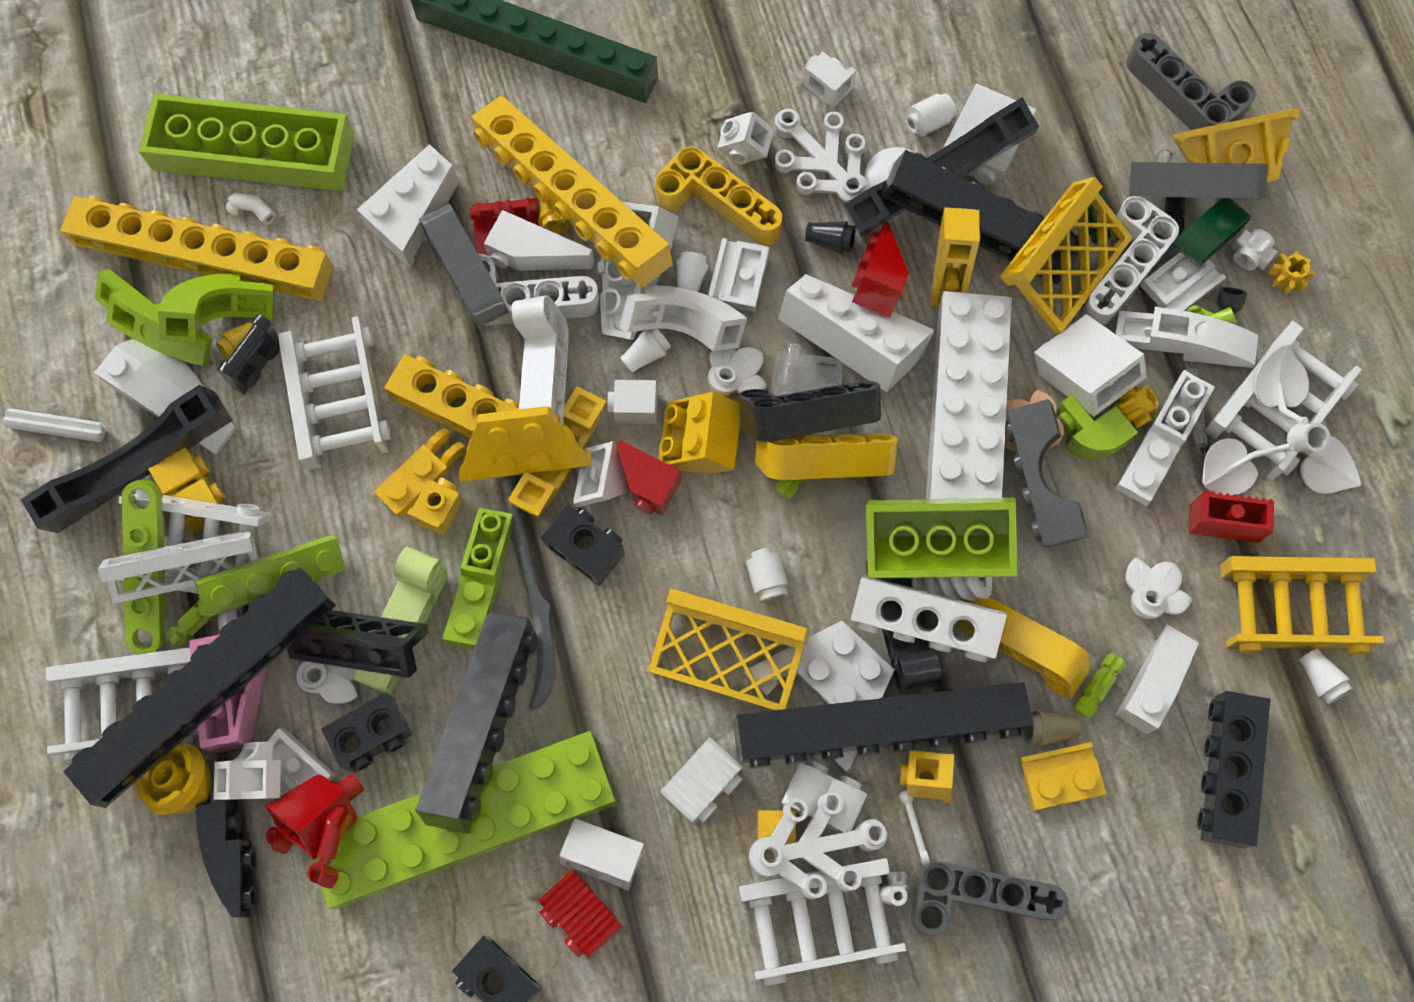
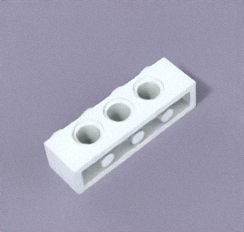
M864 575L860 580L851 620L858 622L857 628L864 631L879 633L880 628L894 632L893 638L914 643L916 637L930 641L928 646L930 648L950 652L951 647L965 650V657L986 662L987 657L996 659L1007 614L1003 611L877 578H868V576ZM892 600L899 603L902 608L901 617L896 620L887 619L882 613L884 602ZM923 610H931L937 615L938 624L932 629H924L918 624L917 615ZM959 620H968L973 624L975 631L971 637L962 639L954 634L953 625Z

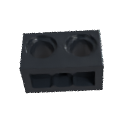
M387 692L321 728L339 766L347 771L353 769L354 772L369 767L374 763L373 757L384 751L389 754L399 750L407 744L405 739L413 735L394 697ZM386 717H391L393 720L391 731L380 735L378 733L379 722ZM354 735H358L360 737L359 748L353 753H347L345 747L347 740Z

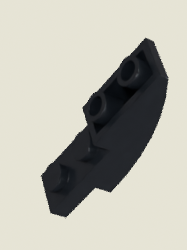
M212 766L211 804L196 805L199 846L206 871L220 901L232 917L247 918L251 917V909L256 905V890L254 886H251V870H254L256 867V851L254 848H251L250 841L237 840V834L241 832L242 828L241 814L237 811V799L214 800L215 766Z

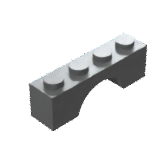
M1047 399L1007 411L1009 420L1006 421L1005 429L1009 441L1015 440L1018 454L1013 455L1018 474H1024L1028 487L1022 488L1027 508H1034L1037 521L1031 523L1036 541H1043L1044 547L1050 548L1089 538L1081 504L1077 501L1062 499L1053 494L1043 477L1042 467L1045 454L1051 445L1062 437L1053 403Z

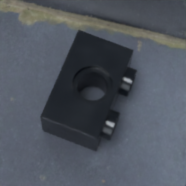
M567 504L541 536L542 541L548 549L597 586H600L625 555L623 545H621L623 540L611 529L606 528L602 531L594 525L595 519L584 509L579 507L577 510H574ZM588 536L595 540L593 546L589 549L582 550L576 547L577 542L582 537Z
M483 935L452 970L458 977L455 981L457 987L468 997L472 998L475 994L483 1002H531L543 988L490 936ZM493 971L499 972L504 978V987L498 994L490 992L486 986V979Z

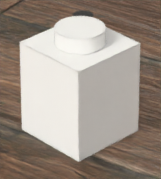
M615 380L614 392H608V412L614 413L616 424H657L656 380Z

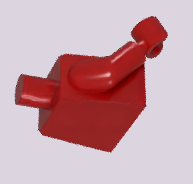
M352 773L336 785L321 774L315 775L295 788L290 789L281 795L280 798H276L265 805L276 827H271L266 833V840L271 844L272 850L286 854L292 847V844H294L311 859L314 860L320 857L319 862H315L309 867L307 875L311 882L327 889L333 888L338 880L337 869L329 865L331 860L336 859L343 834L357 820V814L350 801L364 792L361 782Z

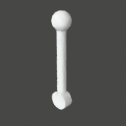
M903 790L899 795V799L905 804L921 863L924 867L930 864V860L913 808L912 801L914 797L907 796V790Z

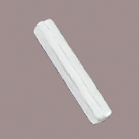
M12 408L5 411V417L3 418V424L11 429L101 442L104 440L106 426L101 422Z

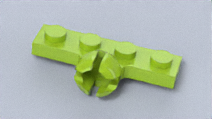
M332 534L195 580L204 614L207 617H211L249 604L257 597L267 595L277 586L276 583L283 574L290 570H296L298 567H301L314 581L346 570L338 538Z

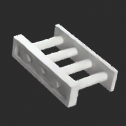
M358 316L352 317L353 334L304 344L303 341L299 342L292 331L278 334L298 458L307 470L321 468L320 455H324V451L374 440L375 445L382 454L388 452L387 440H391L392 437L389 423L387 420L382 419L369 349V347L374 346L373 335L370 327H364ZM357 347L360 364L312 375L309 372H305L303 362L308 361V357ZM363 378L365 395L318 406H315L314 403L310 404L309 393L313 392V388ZM368 409L371 427L322 438L315 433L314 424L319 423V419Z
M1292 320L1206 427V434L1216 439L1223 431H1226L1228 434L1232 431L1258 451L1276 447L1241 421L1242 417L1237 413L1243 406L1248 409L1253 407L1287 433L1293 426L1297 425L1296 421L1280 413L1276 406H1262L1254 391V378L1259 366L1268 355L1282 346L1290 345L1293 353L1304 368L1334 388L1324 402L1308 391L1307 397L1301 404L1315 413L1308 422L1309 424H1321L1340 398L1346 400L1358 386L1354 379L1362 369L1355 366L1344 377L1340 376L1299 347L1300 342L1296 338L1304 328ZM1292 450L1266 455L1267 458L1276 463L1267 475V478L1273 481L1281 473L1288 476L1300 462V459L1296 457L1298 452Z
M137 489L135 491L136 494H134V501L136 500V504H140V507L143 506L145 508L150 502L149 495L143 489ZM163 495V498H161L162 511L170 512L168 546L183 544L185 515L205 518L203 539L218 536L220 520L238 523V532L252 530V534L254 526L258 527L271 520V513L259 511V506L239 504L237 507L167 495ZM119 496V504H122V496ZM248 552L236 555L235 567L250 562ZM212 560L201 562V566L197 569H188L200 576L210 574L216 563ZM175 568L166 569L165 583L173 582L180 571ZM183 574V576L180 578V580H182V579H187V578H191V577H189V576ZM196 586L179 590L198 594Z
M190 648L46 667V682L59 686L60 690L64 691L65 744L47 746V754L60 757L61 762L72 763V758L79 751L92 747L100 740L81 742L80 690L83 689V684L96 683L97 686H100L102 734L109 725L116 722L115 685L119 684V679L132 678L133 681H136L137 701L144 696L152 695L151 680L155 679V674H169L175 670L182 669L191 661ZM198 728L181 743L194 745V740L199 739Z
M887 858L843 866L844 868L854 867L861 874L862 881L860 887L865 889L877 947L854 952L842 890L838 888L836 881L821 871L806 873L808 876L814 874L822 876L827 884L825 894H828L840 955L817 959L806 897L802 894L800 888L785 878L739 886L741 903L749 901L750 908H754L765 965L764 970L754 971L755 979H763L764 986L787 982L786 974L872 957H875L876 964L899 960L897 953L906 951L905 943L891 944L884 906L880 896L879 884L882 883L881 876L890 874ZM845 873L844 882H852V875ZM810 880L809 890L819 888L814 880ZM786 894L787 901H791L802 962L780 966L769 905L772 904L771 897Z

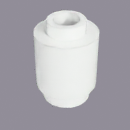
M934 94L908 108L906 124L913 134L924 137L951 122V119L956 116L955 104L948 94Z
M771 548L752 552V558L746 561L754 593L759 595L760 602H771L787 596L786 587L789 584L780 553L772 552Z

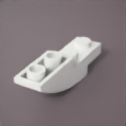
M1155 307L1154 314L1119 310L1116 335L1136 349L1184 354L1183 361L1248 368L1255 367L1258 335L1245 328L1213 317L1176 309Z
M1183 370L1132 456L1116 490L1146 507L1148 506L1180 447L1190 434L1215 386Z

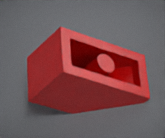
M619 440L616 445L632 501L635 502L634 506L646 514L652 515L653 512H656L663 516L682 482L681 470Z

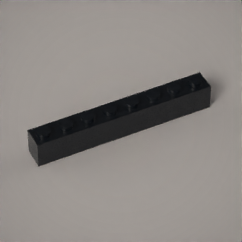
M301 567L283 574L278 579L277 586L267 595H261L254 599L243 616L224 625L219 632L220 636L209 645H203L194 651L190 657V662L182 669L169 673L161 681L162 686L152 695L139 699L132 706V712L122 721L109 725L102 732V738L92 747L82 749L72 758V764L63 772L90 805L107 808L336 606L309 574Z
M1025 682L737 714L732 720L738 764L748 763L749 769L770 767V760L785 759L786 765L808 762L807 756L820 754L822 760L840 759L844 757L843 752L857 750L858 756L875 755L880 753V747L893 746L894 752L916 749L915 743L929 742L930 748L951 745V739L964 738L965 744L986 741V735L999 734L1000 739H1012L1021 737L1022 730L1033 726Z

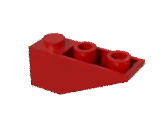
M884 221L879 233L872 232L851 287L857 289L852 300L853 303L890 318L903 292L909 272L890 224Z

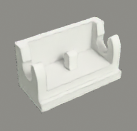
M574 818L559 855L560 865L629 891L642 856L644 844Z

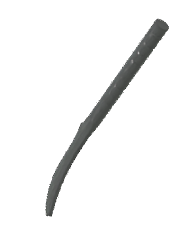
M513 476L499 477L507 512L513 514L512 532L527 588L535 632L538 636L537 676L529 705L530 710H534L545 702L552 691L555 679V654L550 629L551 603L545 598L539 585L521 509L507 501L515 489Z

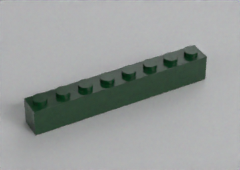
M410 0L417 20L645 104L658 80L657 56L503 0Z

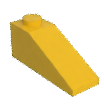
M944 207L939 231L930 306H939L943 291L968 292L980 242L979 210Z

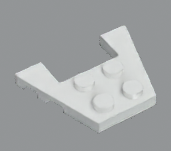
M840 621L809 637L808 643L805 644L797 676L824 702L835 704L882 698L895 669L848 625ZM789 647L772 656L778 669L792 662L795 652L794 647ZM768 659L749 668L756 682L774 673ZM789 670L781 674L784 679L788 676ZM744 672L743 675L750 681L748 675ZM776 676L760 685L759 687L763 695L767 698L780 684V681ZM857 750L843 752V758L832 761L846 773L855 758Z

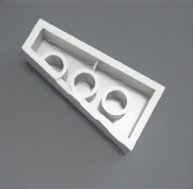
M805 274L786 290L778 318L780 321L869 381L879 383L880 388L885 392H888L924 357L934 329L895 312H892L889 318L852 302L853 294Z

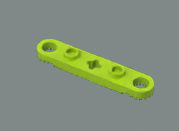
M142 479L128 484L122 492L123 556L164 547V522L161 501L163 495L160 493L161 489L157 487L156 483H152L151 480ZM137 489H143L149 495L150 502L145 508L143 506L140 507V504H136V500L134 501V494H136L135 491ZM165 570L156 571L151 574L155 579L165 583ZM138 576L124 578V592L136 589L142 578ZM146 582L142 588L153 585L149 582ZM165 593L124 601L125 641L128 648L136 655L157 652L162 648L165 643L164 637H166L164 633V620H166ZM140 629H145L151 633L153 638L152 645L147 647V645L143 646V643L139 642L140 639H138L139 635L137 634Z

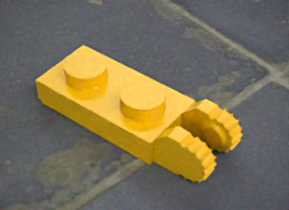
M446 428L436 432L428 440L426 446L423 444L374 491V494L399 518L415 504L427 480L430 479L437 483L439 478H443L449 472V468L465 452L466 447L461 442H457L443 454L441 459L434 455L446 444L451 436V433Z

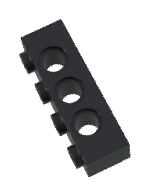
M1224 691L1216 695L1215 699H1212L1210 702L1208 719L1212 721L1211 735L1207 736L1204 747L1205 756L1209 757L1208 770L1203 773L1201 779V792L1205 794L1204 808L1199 810L1197 817V829L1201 830L1200 840L1243 849L1257 847L1270 710L1269 698ZM1230 724H1234L1240 729L1242 734L1240 742L1230 736ZM1227 760H1231L1237 765L1238 775L1236 778L1231 777L1227 773L1225 768ZM1224 796L1229 797L1234 803L1235 810L1232 815L1227 814L1222 808Z

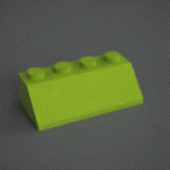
M1015 497L869 500L866 504L868 578L1017 576Z

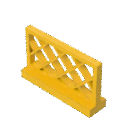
M1096 177L1072 182L1000 275V278L1007 286H1017L1055 334L1062 333L1133 239L1098 192L1103 186ZM1090 204L1097 210V223H1088V207ZM1073 227L1079 228V246H1070V230ZM1088 228H1097L1098 247H1089ZM1107 229H1111L1119 238L1113 247H1107ZM1054 251H1061V270H1052L1051 255ZM1070 251L1079 252L1080 270H1071ZM1089 252H1098V268L1095 271H1090ZM1036 275H1042L1043 294H1038L1030 285V282ZM1052 275L1062 276V294H1053ZM1071 275L1080 276L1081 290L1077 295H1072ZM1053 299H1062L1063 314L1059 319L1053 313Z
M670 588L666 600L668 602L648 672L769 709H787L805 644L808 643L811 630ZM678 613L688 616L694 630L676 638L671 629L674 614ZM695 619L706 621V623L698 626ZM716 624L722 627L728 640L710 649L701 631ZM729 629L740 631V633L732 637ZM669 634L672 642L665 645ZM697 634L706 652L688 661L679 643ZM750 634L757 638L762 650L744 659L735 641ZM763 639L774 641L775 643L766 647ZM731 644L740 662L722 671L713 653ZM782 644L794 647L795 652L792 662L778 669L769 651ZM675 646L684 664L672 671L660 668L659 664L663 652ZM765 654L774 673L756 682L747 663ZM709 656L718 674L703 681L697 678L691 665ZM743 666L752 685L741 691L733 690L725 675ZM687 668L690 676L680 674L679 672ZM789 670L787 680L785 682L781 674ZM776 676L784 689L780 704L766 700L759 687ZM721 679L725 687L713 684V682ZM755 689L759 697L746 693Z

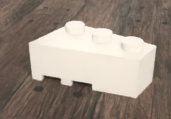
M429 144L357 209L365 227L409 268L412 267L415 261L414 256L422 242L425 243L427 240L419 218L447 205L459 184L453 166Z

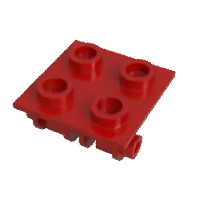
M527 197L522 200L513 201L508 199L503 202L498 200L494 203L484 204L479 202L470 207L471 220H473L475 250L477 253L487 255L484 242L502 210L539 226L537 198L529 199Z

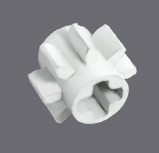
M1245 229L1231 246V249L1236 251L1233 255L1234 261L1245 270L1252 271L1257 266L1264 270L1277 254V251L1272 248L1275 244L1273 237L1262 229H1255L1252 233Z

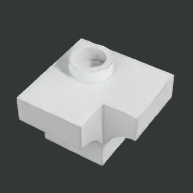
M273 742L244 743L240 755L234 760L215 762L214 800L280 798L281 760H273Z

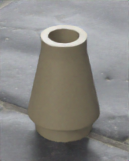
M1035 710L1031 714L1033 726L1023 730L1027 743L1041 747L1070 738H1079L1081 735V723L1077 716H1065Z

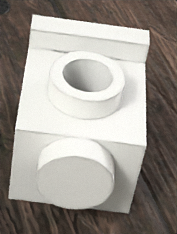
M824 52L819 56H812L805 65L804 86L832 108L854 88L856 69L851 66L846 70L838 59L831 58Z

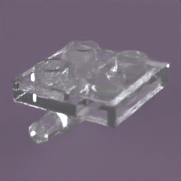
M788 344L786 352L776 350L771 393L779 396L841 385L843 363L838 359L800 354L801 346L798 344Z

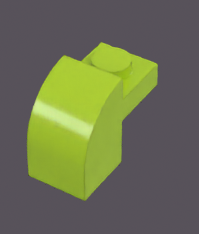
M1071 395L1062 401L1056 410V416L1062 422L1064 432L1071 433L1073 436L1065 448L1076 457L1084 460L1100 461L1107 459L1130 444L1138 434L1137 430L1117 406L1094 421L1077 399Z

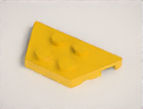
M1292 108L1172 134L1173 140L1189 163L1268 164L1267 183L1277 181L1283 166L1282 158L1288 151L1291 141L1288 135L1293 120L1298 119L1300 111L1299 108Z
M549 406L478 414L473 435L467 446L463 465L461 464L459 480L463 482L524 474L525 471L537 473L592 466V454L588 449L584 451L575 441L574 433L567 426L559 422L558 416Z

